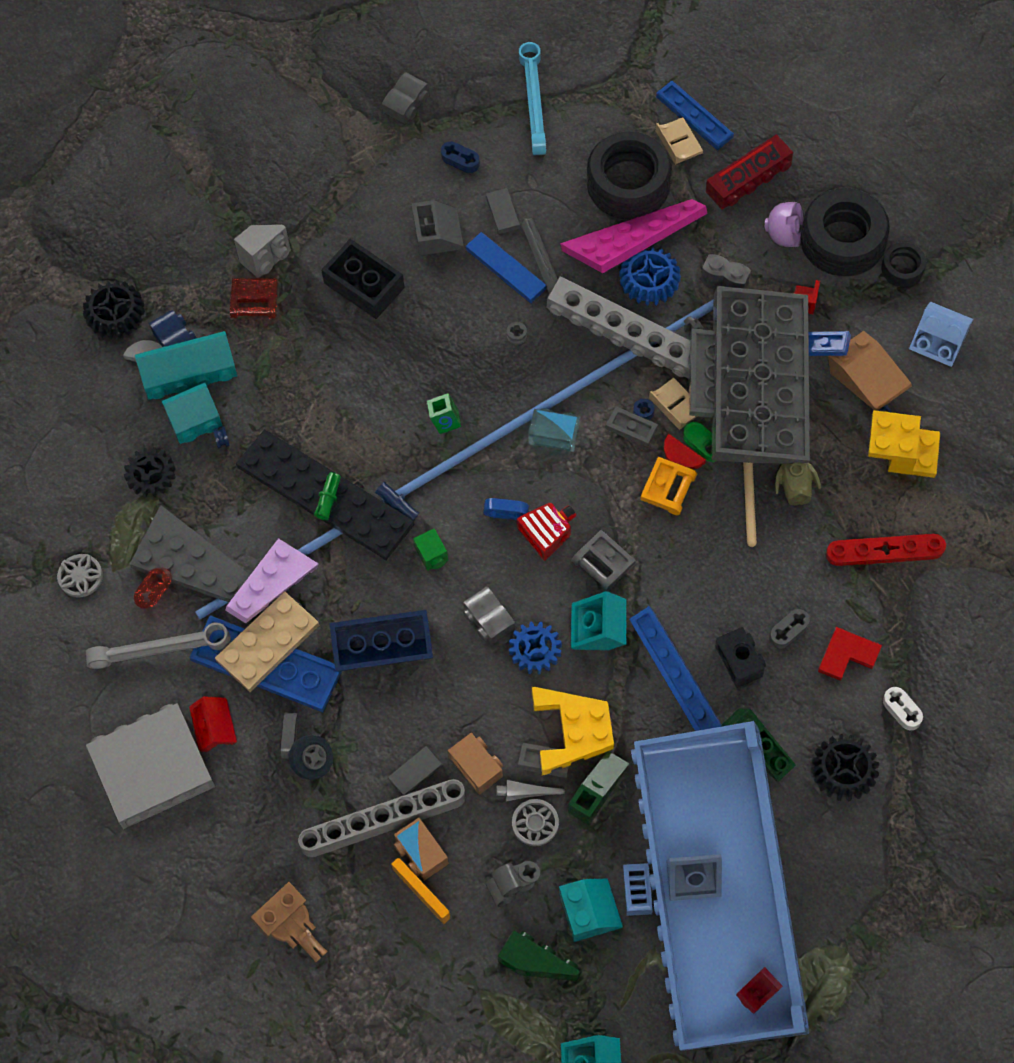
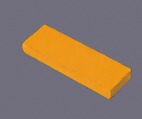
M397 858L391 863L393 871L430 911L445 924L450 919L449 910L400 858Z

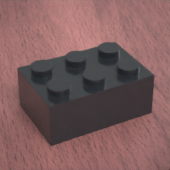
M349 239L321 270L325 285L375 319L382 314L405 288L401 272L352 239Z

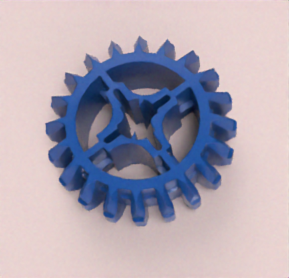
M654 247L650 251L644 249L641 253H637L623 261L619 273L621 278L620 285L623 287L624 294L629 293L630 300L637 298L638 304L645 301L647 306L650 302H654L657 306L659 300L665 303L667 297L672 298L674 291L678 290V283L681 280L680 268L677 266L676 259H671L670 253L663 255L662 249L656 252Z

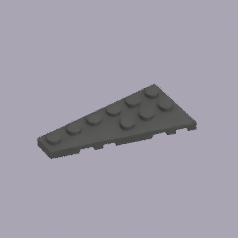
M160 505L130 562L132 569L226 602L231 601L250 576L248 572L162 505Z

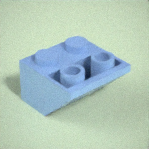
M930 302L923 313L909 349L952 367L973 319Z

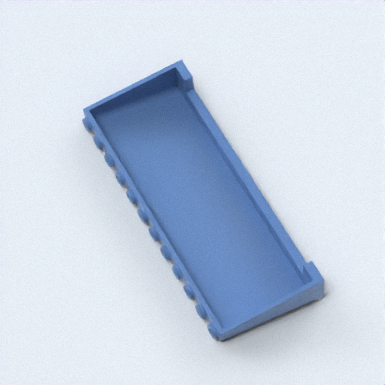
M754 721L635 741V749L631 750L633 763L638 765L639 774H635L637 789H641L642 799H639V808L641 814H645L646 824H642L644 838L649 840L650 849H646L648 864H652L654 873L650 875L652 890H656L657 900H654V910L656 916L660 915L661 925L657 929L659 940L664 941L665 951L661 952L663 966L668 968L669 977L665 978L667 993H671L673 1004H669L671 1019H675L677 1030H673L675 1046H679L680 1051L809 1034L804 994L759 728ZM721 854V897L670 901L666 864L669 858ZM766 967L783 987L753 1014L748 1008L743 1006L736 994Z

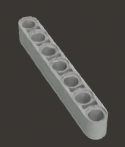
M448 780L308 828L299 835L298 842L304 855L316 857L406 826L417 818L423 820L458 808L465 802L464 786L459 780ZM454 789L460 791V795L456 798H450L447 795L449 791ZM427 798L437 800L433 806H426L424 804ZM404 806H411L413 808L412 812L406 815L402 814L400 810ZM381 814L389 816L386 822L380 823L376 821L377 817ZM357 822H362L365 824V827L361 831H355L352 829L353 825ZM338 830L341 832L339 838H329V834L332 831ZM313 838L317 840L316 845L308 848L304 846L308 839Z

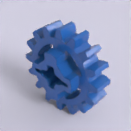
M531 621L529 628L522 624L520 625V633L518 631L513 632L515 639L509 640V645L512 647L509 649V654L513 656V664L520 662L519 670H523L526 667L528 668V674H531L533 669H536L539 675L542 668L550 671V663L557 665L556 657H561V650L558 648L562 647V643L560 640H557V632L551 634L552 626L549 625L545 629L542 622H539L537 627ZM548 640L552 646L551 651L546 646ZM520 645L525 650L523 656L519 651Z

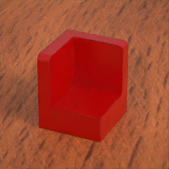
M816 280L814 288L797 285L794 293L808 295V314L814 315L820 285L818 280Z

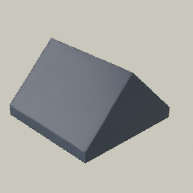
M721 854L669 858L666 861L670 901L721 897Z

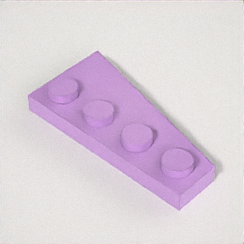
M278 538L228 603L225 611L247 623L284 591L299 583L309 572L312 573L317 569L318 563Z

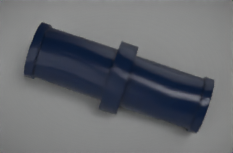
M385 481L374 492L392 508L413 521L420 514V512L416 511L404 500L405 497L402 494H397Z

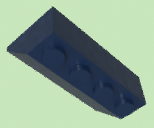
M427 610L329 623L336 672L433 658Z

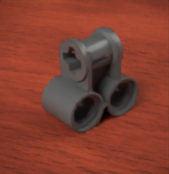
M525 861L516 866H513L511 863L506 864L493 871L491 874L492 878L486 882V886L496 906H504L512 902L517 895L531 890L540 877L538 865L531 861Z

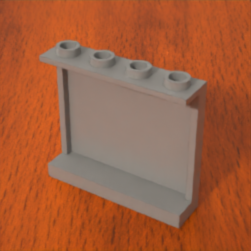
M178 703L165 705L157 713L143 715L137 719V722L130 725H121L114 732L106 736H97L90 743L86 744L118 822L123 829L215 787Z

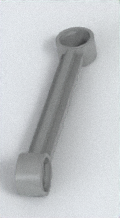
M211 623L203 632L114 648L104 646L92 647L86 650V662L89 668L102 669L109 667L112 662L207 645L213 650H222L228 646L231 637L223 624ZM223 630L225 635L220 642L211 643L209 641V637L214 631Z

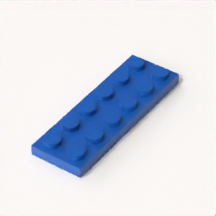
M211 615L203 629L204 631L211 623L223 624L230 633V643L245 630L242 627ZM214 631L210 635L209 641L211 643L220 642L224 638V631ZM208 645L193 649L189 657L192 662L231 676L215 660V657L224 649L213 650ZM295 649L256 687L324 712L342 671H335V663Z

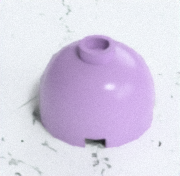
M797 202L780 203L770 212L769 218L765 219V230L769 232L770 238L774 243L784 247H799L801 244L799 228L803 224L801 205Z

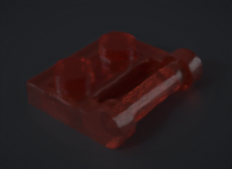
M232 278L230 318H238V316H268L269 318H276L278 280L269 278ZM239 303H269L268 307H238Z

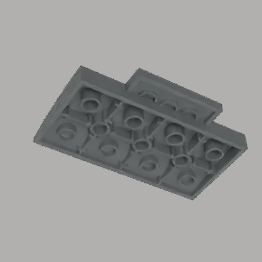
M717 286L713 295V331L691 330L689 416L712 418V460L775 464L809 463L808 295Z

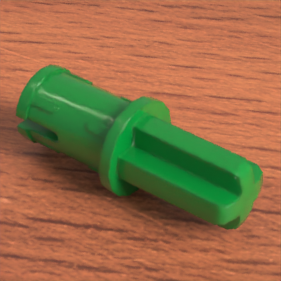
M333 472L328 474L323 491L319 492L320 498L314 512L315 517L322 520L329 519L332 505L337 500L335 495L341 479L339 474Z

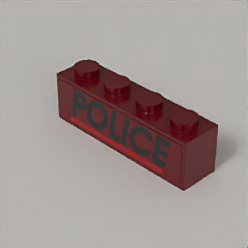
M776 134L707 179L705 192L721 210L727 206H733L744 195L753 193L762 183H768L779 172L788 170L792 165L794 152Z

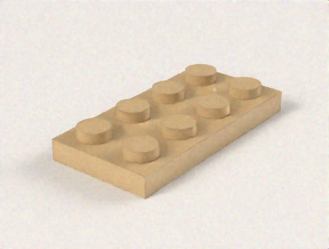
M284 591L215 657V660L245 689L251 692L320 626L319 622Z

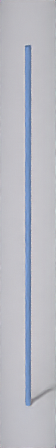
M713 300L666 327V329L672 332L678 330L685 325L684 320L689 316L697 319L701 318L713 310ZM650 342L649 344L653 347V346L656 345L657 343H656V342ZM631 350L626 351L395 492L406 496L541 414L537 410L547 411L637 355L633 354ZM333 528L301 547L298 551L307 556L343 533ZM215 599L195 611V613L201 620L229 602Z

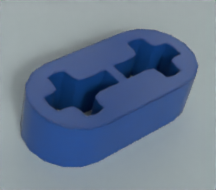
M489 498L485 500L483 513L493 518L517 520L518 517L529 512V505L522 501Z

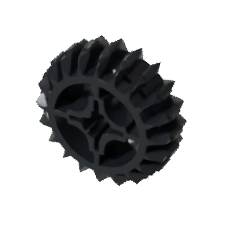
M117 279L114 284H110L107 280L105 286L98 283V289H91V295H86V302L83 303L84 319H86L87 326L95 334L99 333L102 338L107 334L112 339L117 334L121 339L122 333L125 332L129 335V329L137 330L136 323H142L141 316L145 313L144 301L141 299L140 292L136 291L133 285L129 286L126 281L121 285Z
M840 734L838 741L833 736L829 738V743L823 741L821 743L822 749H816L815 755L817 757H813L811 762L815 765L812 767L811 773L817 774L814 782H822L819 788L820 791H824L826 788L829 789L827 796L831 797L833 793L838 794V801H841L843 795H846L848 802L852 800L853 795L860 799L862 792L868 794L870 792L869 786H875V778L879 776V772L875 770L879 767V762L873 761L877 756L876 753H868L871 749L870 744L863 747V739L860 738L858 742H854L853 735H850L848 740H845L844 735ZM840 751H846L853 754L847 756L843 755ZM828 757L832 760L831 764L835 768L831 775L828 774L825 766V760ZM860 760L865 768L863 779L859 776L860 772L856 768ZM851 764L849 769L846 768L840 771L841 766L846 767ZM847 780L850 784H841L838 781Z

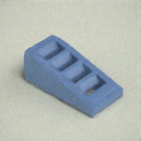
M648 863L623 865L627 916L652 914ZM644 871V875L629 876V872ZM630 881H644L645 885H630ZM645 890V894L631 895V891ZM646 899V903L632 904L631 901Z

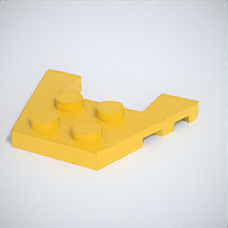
M532 687L534 711L560 710L565 749L540 751L542 775L550 774L551 770L559 767L563 769L571 766V763L583 758L586 760L613 750L614 740L607 701Z

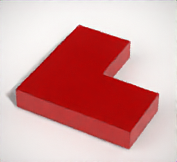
M836 627L818 672L841 681L849 660L873 669L882 645Z

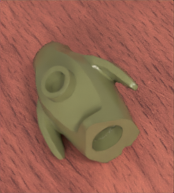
M795 462L793 464H781L775 476L776 494L779 493L780 485L782 484L789 505L807 504L812 498V480L818 489H821L820 479L810 463Z

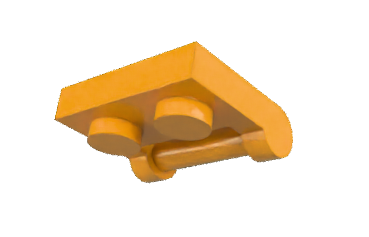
M658 457L640 500L663 508L673 515H680L682 511L681 505L691 482L696 479L697 472ZM676 476H682L683 479L674 500H668L667 496Z

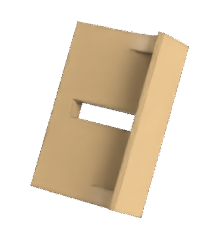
M683 117L664 125L656 123V133L675 165L703 153L701 146ZM687 137V139H684V140H682V141H680V142H677V143L672 144V145L670 144V143H673V142H675V141H678V140H680V139H682V138Z
M672 378L656 391H650L649 399L679 430L697 417L689 416V393L675 378ZM682 397L684 398V400H683L682 402H680V403H679L677 406H675L673 409L669 410V407H671L674 403H676V402H677L678 400H680Z

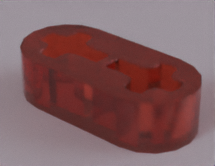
M155 568L148 573L134 594V601L138 607L150 608L157 604L172 582L170 571L166 568ZM158 574H163V576H162L161 579H162L164 582H162V583H157V584L155 585V583L158 581V578L156 577V575H158ZM150 592L148 595L150 601L143 602L144 596L142 594Z

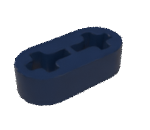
M452 141L442 145L441 158L446 164L466 173H473L479 169V155L475 151ZM474 160V163L466 164V161Z

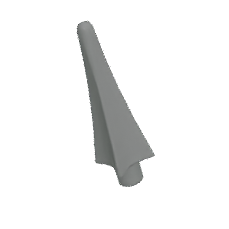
M507 780L506 786H496V796H506V801L565 793L563 788L542 787Z

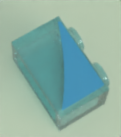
M534 409L528 433L529 444L575 452L580 429V417L572 413L560 414L549 409Z

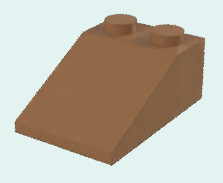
M862 331L850 340L847 356H828L830 374L875 411H878L912 387V383L883 347L865 331Z

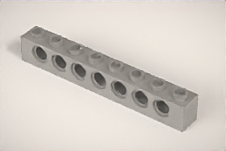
M561 276L559 277L547 298L546 308L551 313L557 316L562 315L568 318L574 325H582L590 329L593 334L604 336L610 339L613 344L624 346L630 349L633 354L640 357L644 356L659 367L664 366L672 370L675 375L690 379V340ZM573 301L578 305L573 307L567 303ZM588 312H596L598 316L592 317ZM616 322L619 326L612 327L608 323ZM636 332L639 334V336L632 337L629 335V333ZM656 342L660 346L652 347L649 343ZM676 352L680 355V357H672L670 353Z

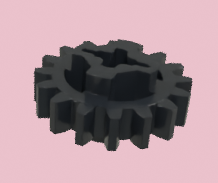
M153 447L151 452L144 448L142 454L138 451L135 452V459L128 458L130 465L124 466L127 472L124 474V477L128 481V487L130 489L133 488L136 495L142 491L145 498L148 496V493H152L153 497H156L157 491L164 494L165 486L172 487L170 480L176 478L174 474L176 468L174 463H172L171 456L166 457L164 450L158 453L156 447ZM158 462L162 463L165 466V468H163L162 465H158ZM135 476H137L138 479H141L142 483L138 482L135 479Z

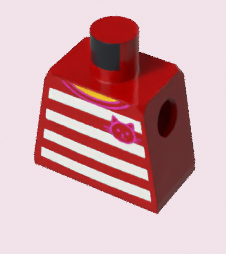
M547 503L518 517L517 529L545 561L570 537L571 526L568 522L576 517V513L570 505L558 511L552 503Z

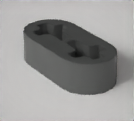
M801 609L791 611L772 628L770 634L771 644L776 648L783 649L794 642L809 626L810 617L808 613ZM794 617H795L796 619L802 618V619H803V622H802L803 625H801L800 623H798V624H796L794 627H792V625H793V623H794V620H795ZM786 630L788 631L785 636V641L782 638L779 640L776 639L777 632L781 635Z
M297 713L284 714L281 740L282 759H289V751L293 743L297 741Z

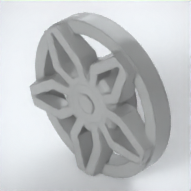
M77 554L61 563L57 579L61 589L66 594L72 597H86L94 593L101 585L103 571L99 562L92 556ZM79 560L78 566H76V564L73 562ZM87 560L86 565L82 566L83 562ZM91 562L96 565L98 570L90 568ZM69 565L74 568L72 570H69L67 566ZM64 570H65V572H66L67 574H69V575H66V576L62 579V575H63V572H64ZM97 580L95 584L91 588H89L88 582ZM76 585V588L79 592H74L67 588L74 587Z
M531 799L520 804L514 811L512 828L516 837L524 844L533 847L541 846L550 842L557 834L559 817L554 807L548 802L540 799ZM536 804L544 807L536 812V809L531 805ZM525 807L531 811L530 814H527ZM522 810L523 816L526 819H520L516 822L517 816ZM549 810L547 815L544 817L542 813ZM551 814L554 816L555 826L547 822ZM521 824H526L525 828H517ZM545 826H548L552 830V832L545 831ZM528 831V839L524 838L519 832ZM540 832L544 835H549L547 838L539 840ZM532 833L537 834L535 841H532Z

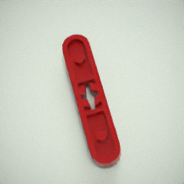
M938 534L837 540L830 543L827 547L826 558L834 566L934 560L943 556L946 550V542ZM883 545H887L888 549H892L888 555L884 551H880Z

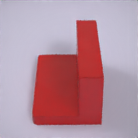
M203 696L189 706L199 752H208L218 744L233 745L237 742L226 698Z

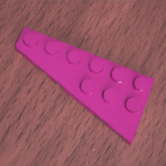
M690 199L560 243L561 249L566 254L604 273L706 215L707 209L705 205Z

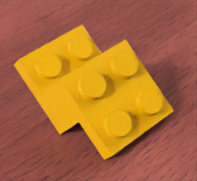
M873 410L868 457L889 459L888 472L935 478L937 474L940 432L920 429L921 416Z

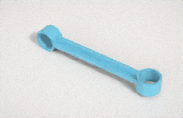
M527 42L519 48V61L525 67L533 155H546V140L537 67L541 60L540 47L536 43ZM527 52H533L537 54L535 57L527 58L523 56V54Z

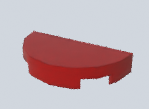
M668 433L664 441L666 460L690 469H699L705 464L706 459Z

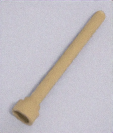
M743 462L747 544L750 547H754L757 541L753 463Z

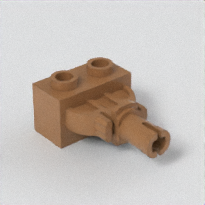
M288 882L251 916V921L267 938L272 936L276 940L287 942L294 949L297 944L291 939L293 937L316 963L321 957L313 948L322 957L328 951L304 926L306 925L311 931L316 928L309 921V912L304 905L306 899Z

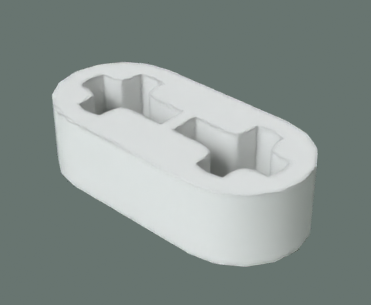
M891 687L885 692L883 704L904 729H917L923 720V713L901 688ZM891 695L893 697H900L899 704L897 702H890ZM907 713L910 716L916 715L915 723L912 720L909 722L906 720Z

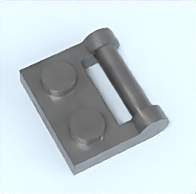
M602 530L588 541L571 559L576 566L580 565L601 584V588L607 592L636 564V560ZM591 554L612 574L607 578L586 559V556Z

